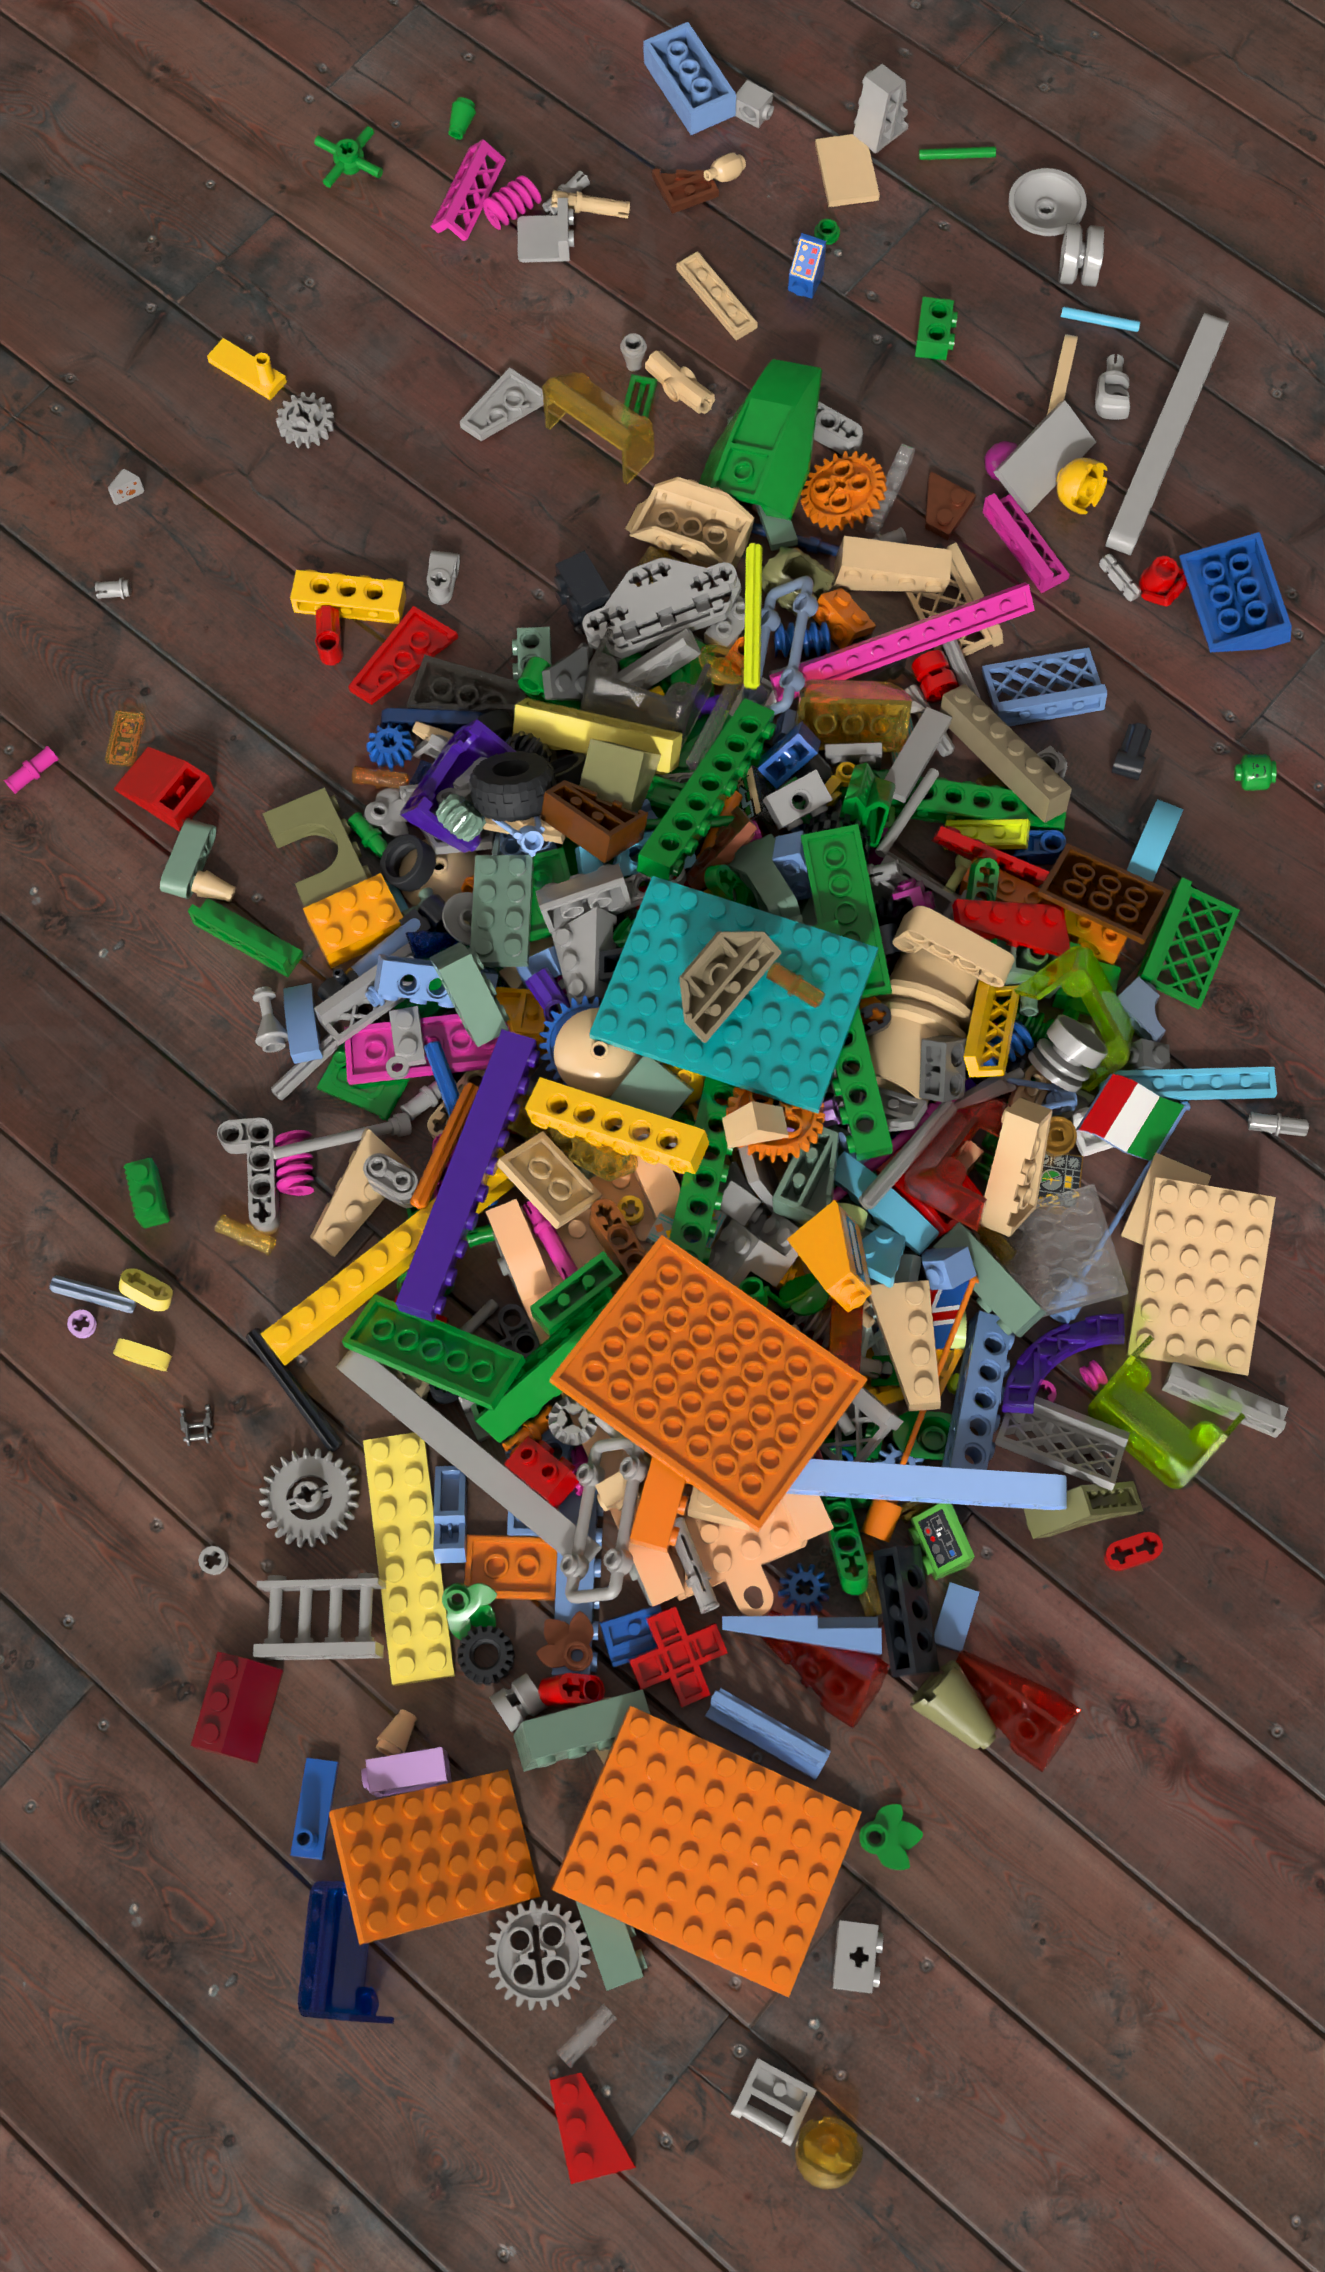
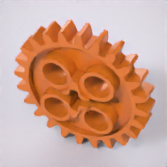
M844 451L842 458H838L835 453L833 454L832 461L824 458V465L822 467L819 465L814 466L817 471L816 473L809 472L808 478L810 481L805 482L800 501L806 516L810 517L813 524L818 522L820 528L825 527L826 524L830 531L836 525L839 526L840 531H843L845 524H849L851 528H854V521L858 520L863 524V516L873 517L871 509H880L878 501L885 500L883 492L887 491L885 474L873 457L869 460L866 453L859 457L858 452L855 451L849 457L847 451Z
M735 1087L733 1089L734 1097L728 1098L729 1108H726V1116L752 1101L755 1102L757 1099L767 1101L764 1104L773 1105V1099ZM779 1101V1106L783 1107L787 1128H794L796 1131L788 1132V1138L748 1145L747 1155L750 1156L757 1151L759 1152V1160H762L767 1154L770 1155L771 1162L774 1163L777 1155H781L783 1161L787 1162L789 1153H792L795 1158H799L800 1148L809 1152L810 1143L817 1144V1134H822L823 1132L822 1123L825 1121V1114L822 1112L824 1110V1103H822L819 1114Z

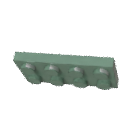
M475 855L470 947L474 953H477L483 967H529L534 857L530 855Z

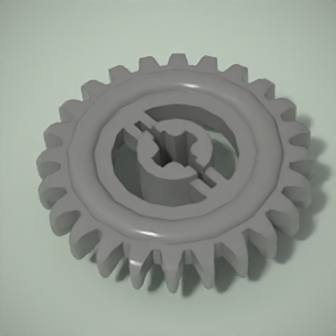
M305 1447L303 1457L300 1458L293 1450L291 1452V1462L282 1456L280 1457L283 1466L281 1469L271 1465L275 1477L264 1476V1480L270 1484V1487L259 1489L262 1494L268 1496V1498L258 1502L261 1506L268 1507L266 1511L261 1513V1516L263 1518H272L266 1526L268 1529L278 1527L275 1532L276 1538L287 1534L286 1544H291L297 1538V1546L299 1548L303 1547L306 1540L309 1541L311 1548L316 1546L317 1539H320L324 1545H327V1536L329 1534L333 1538L338 1539V1528L348 1530L344 1522L345 1519H355V1516L349 1510L359 1507L357 1502L351 1500L360 1494L359 1490L351 1489L357 1483V1479L355 1477L347 1479L352 1469L351 1467H346L341 1470L344 1463L342 1458H338L337 1461L332 1463L333 1453L331 1451L322 1458V1451L320 1448H317L312 1457L308 1448ZM317 1477L328 1484L319 1488L312 1481H302L295 1487L293 1498L287 1499L292 1486L302 1478ZM311 1491L313 1494L311 1496L312 1501L307 1503L305 1501V1493ZM332 1496L330 1507L323 1515L316 1519H300L292 1514V1511L301 1509L306 1513H314L323 1506L324 1499Z

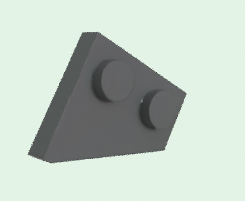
M585 646L574 649L573 653L561 658L555 665L542 671L545 700L577 702L593 700L587 649Z

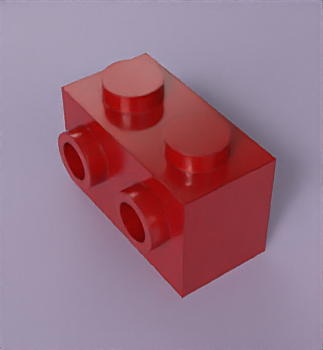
M527 1436L504 1465L522 1482L557 1509L579 1484L576 1475L573 1473L576 1467L563 1456L559 1460L552 1455L555 1450L544 1440L540 1439L537 1443Z

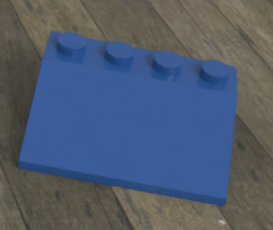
M1260 532L1179 556L1210 652L1260 650L1291 641L1292 625Z

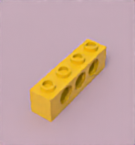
M308 569L305 571L296 570L290 599L295 613L316 615V610H319L321 606H332L339 609L340 618L399 624L403 617L406 592L404 582L392 578L383 580L365 575L356 577L338 572L329 574ZM353 593L351 596H345L346 594Z

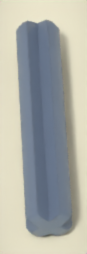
M57 1275L52 1278L50 1283V1290L54 1293L127 1313H133L137 1304L136 1301L122 1293Z

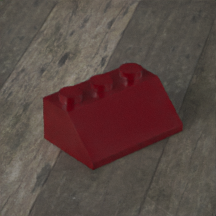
M217 1651L191 1746L198 1750L258 1764L284 1670Z

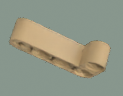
M916 906L904 915L893 939V945L903 952L916 953L923 948L994 987L1004 986L1015 961L1014 956L1008 951L925 906Z

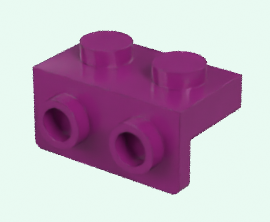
M915 877L898 882L899 885H897V888L892 893L893 900L910 895L914 907L925 906L932 910L936 908L932 892H926L923 880L916 882Z

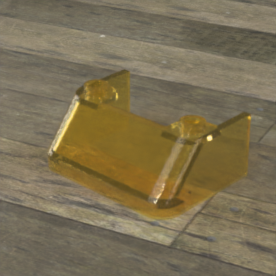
M577 372L550 377L543 384L546 428L550 430L568 413L622 451L623 482L625 484H628L654 457V432L651 421L645 416L638 415L599 388L585 374Z

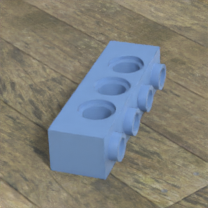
M379 954L374 989L377 994L381 995L382 999L398 1001V997L410 998L409 1001L416 1004H427V1001L438 1002L439 1006L454 1008L443 984L437 990L429 989V983L433 979L439 978L430 960ZM484 968L480 973L484 972L496 991L498 974L492 968ZM408 974L414 976L411 985L407 987L400 986V980L403 976Z

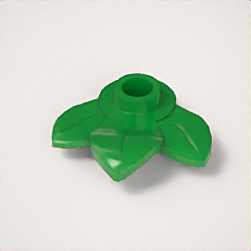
M454 1583L444 1590L442 1603L448 1611L446 1618L449 1630L459 1640L463 1637L465 1638L471 1626L487 1627L488 1625L495 1628L496 1615L490 1605L497 1596L495 1590L482 1583L470 1586ZM456 1593L461 1594L464 1600L456 1602L453 1599V1595Z
M890 1804L882 1807L878 1811L875 1820L866 1823L859 1833V1841L865 1851L877 1855L883 1866L893 1870H906L910 1868V1862L905 1851L915 1846L921 1840L923 1832L914 1824L902 1821L903 1809L902 1805ZM875 1831L880 1834L881 1840L878 1844L870 1842L869 1835L871 1832Z

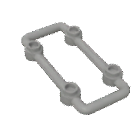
M625 1436L603 1439L593 1444L589 1453L588 1463L582 1464L576 1473L577 1480L583 1486L573 1549L572 1553L566 1554L560 1562V1569L567 1577L565 1595L571 1603L607 1601L616 1598L621 1591L623 1577L631 1570L633 1565V1555L628 1552L639 1483L646 1478L649 1466L643 1460L645 1451ZM632 1448L631 1457L624 1458L619 1467L620 1473L627 1480L616 1547L608 1550L604 1556V1565L611 1572L609 1586L578 1590L580 1580L586 1576L589 1569V1561L584 1557L596 1490L595 1485L604 1481L605 1471L600 1467L602 1453Z

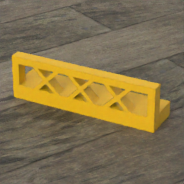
M979 980L963 1056L969 1077L1005 1076L1020 997L1019 985L994 987ZM1011 996V999L1002 1005L996 1002L997 997ZM1000 1015L1007 1018L998 1026L992 1023ZM996 1036L1003 1039L994 1047L988 1044ZM993 1057L999 1061L998 1066H983L985 1062Z

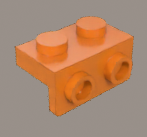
M843 588L821 594L817 600L818 610L811 616L819 626H821L822 622L827 623L830 629V638L840 649L850 646L856 638L871 634L876 627L868 614L855 603L851 595Z

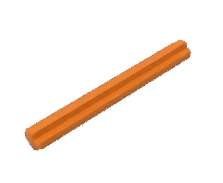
M467 1083L463 1087L410 1200L411 1205L419 1210L428 1206L462 1133L479 1089L473 1083Z

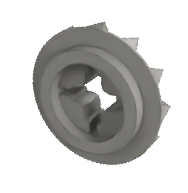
M566 1396L564 1399L556 1402L549 1412V1428L553 1436L561 1443L580 1445L594 1435L598 1426L594 1421L597 1416L571 1397ZM565 1411L573 1416L582 1411L581 1416L578 1418L582 1429L573 1424L563 1429L568 1422Z

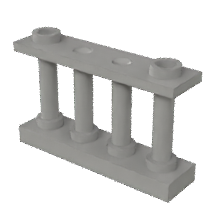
M359 1573L358 1578L314 1580H286V1576L271 1575L268 1576L267 1581H257V1588L270 1592L268 1638L264 1639V1644H254L253 1657L262 1661L383 1658L384 1645L374 1641V1637H371L373 1589H386V1582L376 1578L377 1574ZM330 1590L328 1637H325V1642L313 1643L314 1639L310 1638L312 1592ZM343 1590H360L359 1635L355 1637V1642H344V1638L341 1637ZM283 1591H300L298 1638H295L294 1643H283V1639H280Z

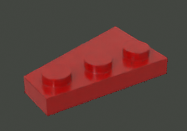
M580 2072L549 2080L570 2183L574 2184L636 2168L583 2073Z

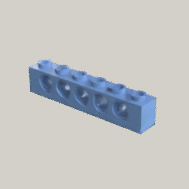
M980 1310L969 1321L942 1467L987 1470L988 1461L992 1459L995 1451V1443L992 1442L993 1433L997 1431L1000 1423V1415L997 1414L998 1405L1003 1401L1005 1387H1002L1003 1377L1007 1375L1010 1367V1360L1007 1359V1354L1014 1343L1015 1334L1011 1333L1008 1336L996 1323L1000 1319L998 1316ZM985 1345L991 1347L993 1353L989 1352L986 1349ZM980 1372L986 1374L989 1380L984 1379ZM975 1399L979 1400L983 1404L984 1408L979 1407L976 1404ZM970 1427L975 1428L979 1436L973 1434ZM965 1455L970 1456L974 1464L969 1463Z

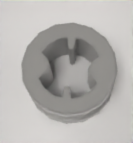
M207 1547L199 1556V1566L208 1574H220L228 1566V1555L219 1547ZM218 1552L220 1556L217 1558L221 1559V1564L219 1566L214 1565L212 1569H209L207 1566L210 1563L206 1561L208 1555L214 1556Z

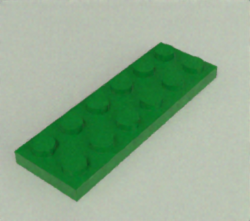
M855 824L801 835L817 924L838 920L841 936L878 947V954L861 999L892 994L859 825Z
M376 1294L373 1295L342 1340L344 1347L492 1411L495 1410L526 1363L524 1356L437 1319L431 1322L401 1312L396 1302Z

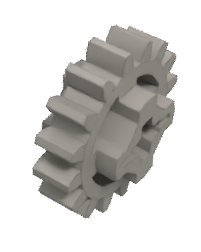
M301 392V398L298 399L296 396L291 395L292 401L290 403L283 401L284 409L277 410L279 417L276 418L281 437L285 436L288 444L295 441L297 448L302 443H305L306 447L310 448L311 442H315L319 446L320 438L328 440V432L334 431L333 423L335 422L330 403L326 404L323 396L317 400L315 393H312L310 397H306L305 393Z

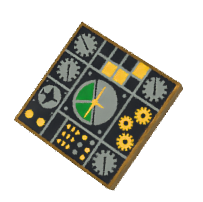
M1045 1154L1036 1209L1077 1215L1084 1156L1065 1154L1060 1157H1051Z

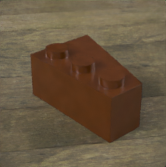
M566 780L545 791L541 819L602 862L607 863L643 840L648 812L639 810L638 813L623 808V803L614 800L612 804L597 798L598 793Z

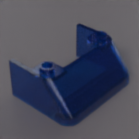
M317 1881L310 1890L298 1994L299 2012L303 2017L394 2024V2017L376 2015L379 2008V1998L372 1987H365L369 1943L359 1945L345 1881Z

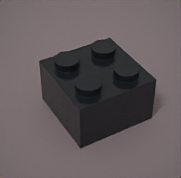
M585 550L555 564L556 576H554V582L558 588L555 591L556 598L561 606L565 605L567 607L573 627L578 626L583 635L585 634L582 624L583 618L588 613L603 608L610 598L608 588Z

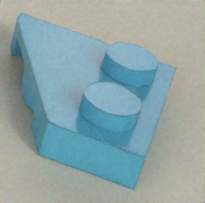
M882 1225L865 1237L862 1242L869 1277L891 1288L894 1285L896 1271L899 1269L906 1238Z

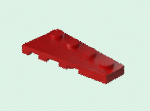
M413 606L349 684V691L373 705L457 640L458 633Z

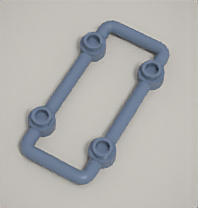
M801 576L771 589L765 598L764 608L761 609L760 686L756 690L744 687L742 692V699L746 698L760 705L767 698V691L761 685L770 631H775L781 622L778 612L774 611L776 600L779 597L802 589L793 603V610L797 613L788 668L783 671L779 681L780 686L784 688L781 701L765 706L775 711L774 715L788 710L792 705L795 692L800 691L805 684V677L799 671L808 617L813 616L819 606L816 598L812 596L814 583L809 576Z

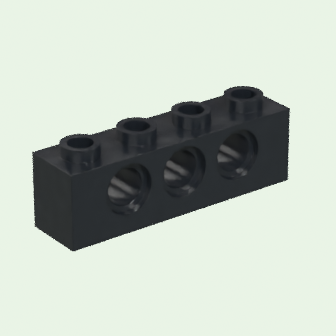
M894 1546L873 1551L892 1677L916 1676L939 1672L920 1546Z

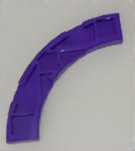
M1103 1314L1085 1317L1084 1321L1073 1324L1065 1323L1038 1338L1019 1357L1016 1366L1007 1379L1002 1412L1033 1414L1036 1394L1041 1383L1048 1373L1061 1361L1088 1348L1109 1344H1124V1314Z

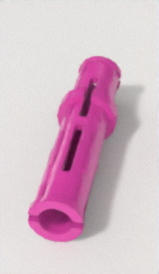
M528 1201L526 1202L527 1204L523 1205L522 1209L534 1227L533 1233L535 1237H539L564 1281L575 1273L578 1268L556 1229Z

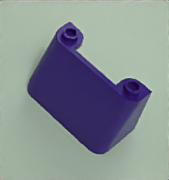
M478 719L462 726L448 740L403 806L400 815L411 824L463 853L473 852L482 841V838L479 837L480 834L468 842L458 839L456 835L451 834L448 829L444 828L436 815V811L439 808L436 796L446 788H454L453 783L480 757L490 758L496 754L516 751Z

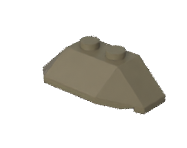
M718 931L679 976L684 1022L703 1043L710 1039L782 953L765 932Z

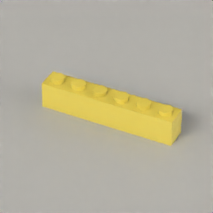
M525 698L515 704L513 735L520 731H524L527 734L532 733L534 737L540 738L542 743L547 744L549 749H567L573 751V754L583 753L587 756L590 739H595L661 755L655 774H668L679 766L683 733L530 698Z

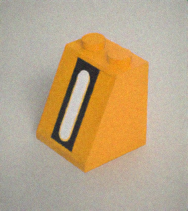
M835 1200L787 1238V1241L826 1292L848 1313L852 1309L860 1307L866 1298L872 1294L860 1227Z

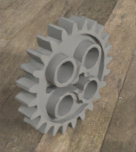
M532 1900L528 1911L521 1904H518V1915L515 1916L510 1911H507L506 1915L509 1922L507 1924L501 1921L496 1922L501 1929L500 1934L490 1933V1936L496 1940V1945L486 1946V1950L494 1953V1957L486 1960V1964L495 1965L496 1969L489 1974V1978H500L495 1989L499 1990L506 1987L508 1989L504 1997L506 2000L516 1995L517 2007H520L524 2000H528L529 2010L534 2009L536 2001H540L542 2010H547L548 2000H552L553 2004L558 2007L560 2006L559 1996L561 1994L570 2000L571 1995L568 1989L570 1987L578 1990L581 1989L576 1981L577 1977L587 1978L588 1976L581 1970V1965L591 1964L590 1960L583 1958V1953L591 1950V1946L581 1944V1941L587 1937V1933H577L576 1930L581 1925V1921L579 1920L571 1924L569 1922L572 1915L571 1911L566 1912L563 1916L560 1915V1904H557L552 1911L549 1910V1904L546 1900H544L541 1909H537L535 1901ZM534 1925L539 1927L540 1948L543 1951H547V1957L542 1958L545 1980L542 1986L538 1983L537 1962L530 1959V1953L535 1952ZM552 1926L558 1927L562 1933L560 1942L554 1946L548 1945L544 1940L545 1931ZM518 1931H525L529 1936V1944L523 1950H517L512 1945V1937ZM554 1960L562 1961L566 1968L564 1976L558 1980L552 1979L548 1974V1966ZM523 1964L529 1965L533 1970V1978L527 1984L519 1983L515 1976L517 1968Z

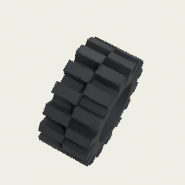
M488 1625L487 1627L478 1626L476 1630L468 1631V1635L461 1639V1645L457 1650L458 1664L469 1680L474 1681V1683L479 1685L480 1683L484 1685L497 1684L501 1682L500 1680L503 1677L506 1678L509 1675L508 1672L514 1666V1647L509 1637L499 1628L495 1629L493 1626ZM488 1643L497 1648L498 1659L494 1665L484 1668L476 1664L474 1653L480 1645Z

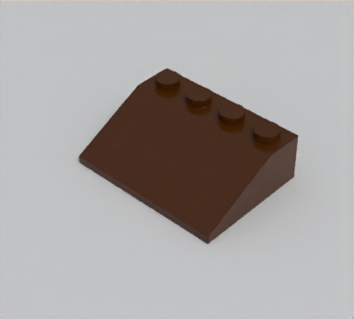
M1067 843L1037 896L1144 945L1156 925L1171 891Z

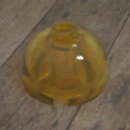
M823 2117L822 2121L813 2122V2119L807 2121L799 2132L794 2153L796 2166L803 2178L811 2185L823 2190L836 2189L848 2184L858 2171L863 2156V2147L861 2146L860 2148L856 2131L844 2121L833 2117Z

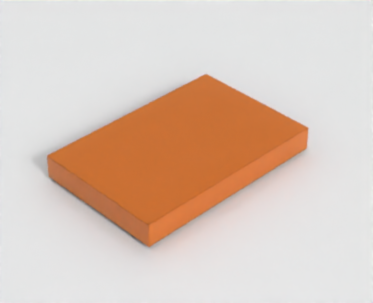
M467 1534V1558L464 1578L466 1586L476 1583L486 1584L497 1593L495 1599L555 1601L557 1551L542 1538L534 1536Z

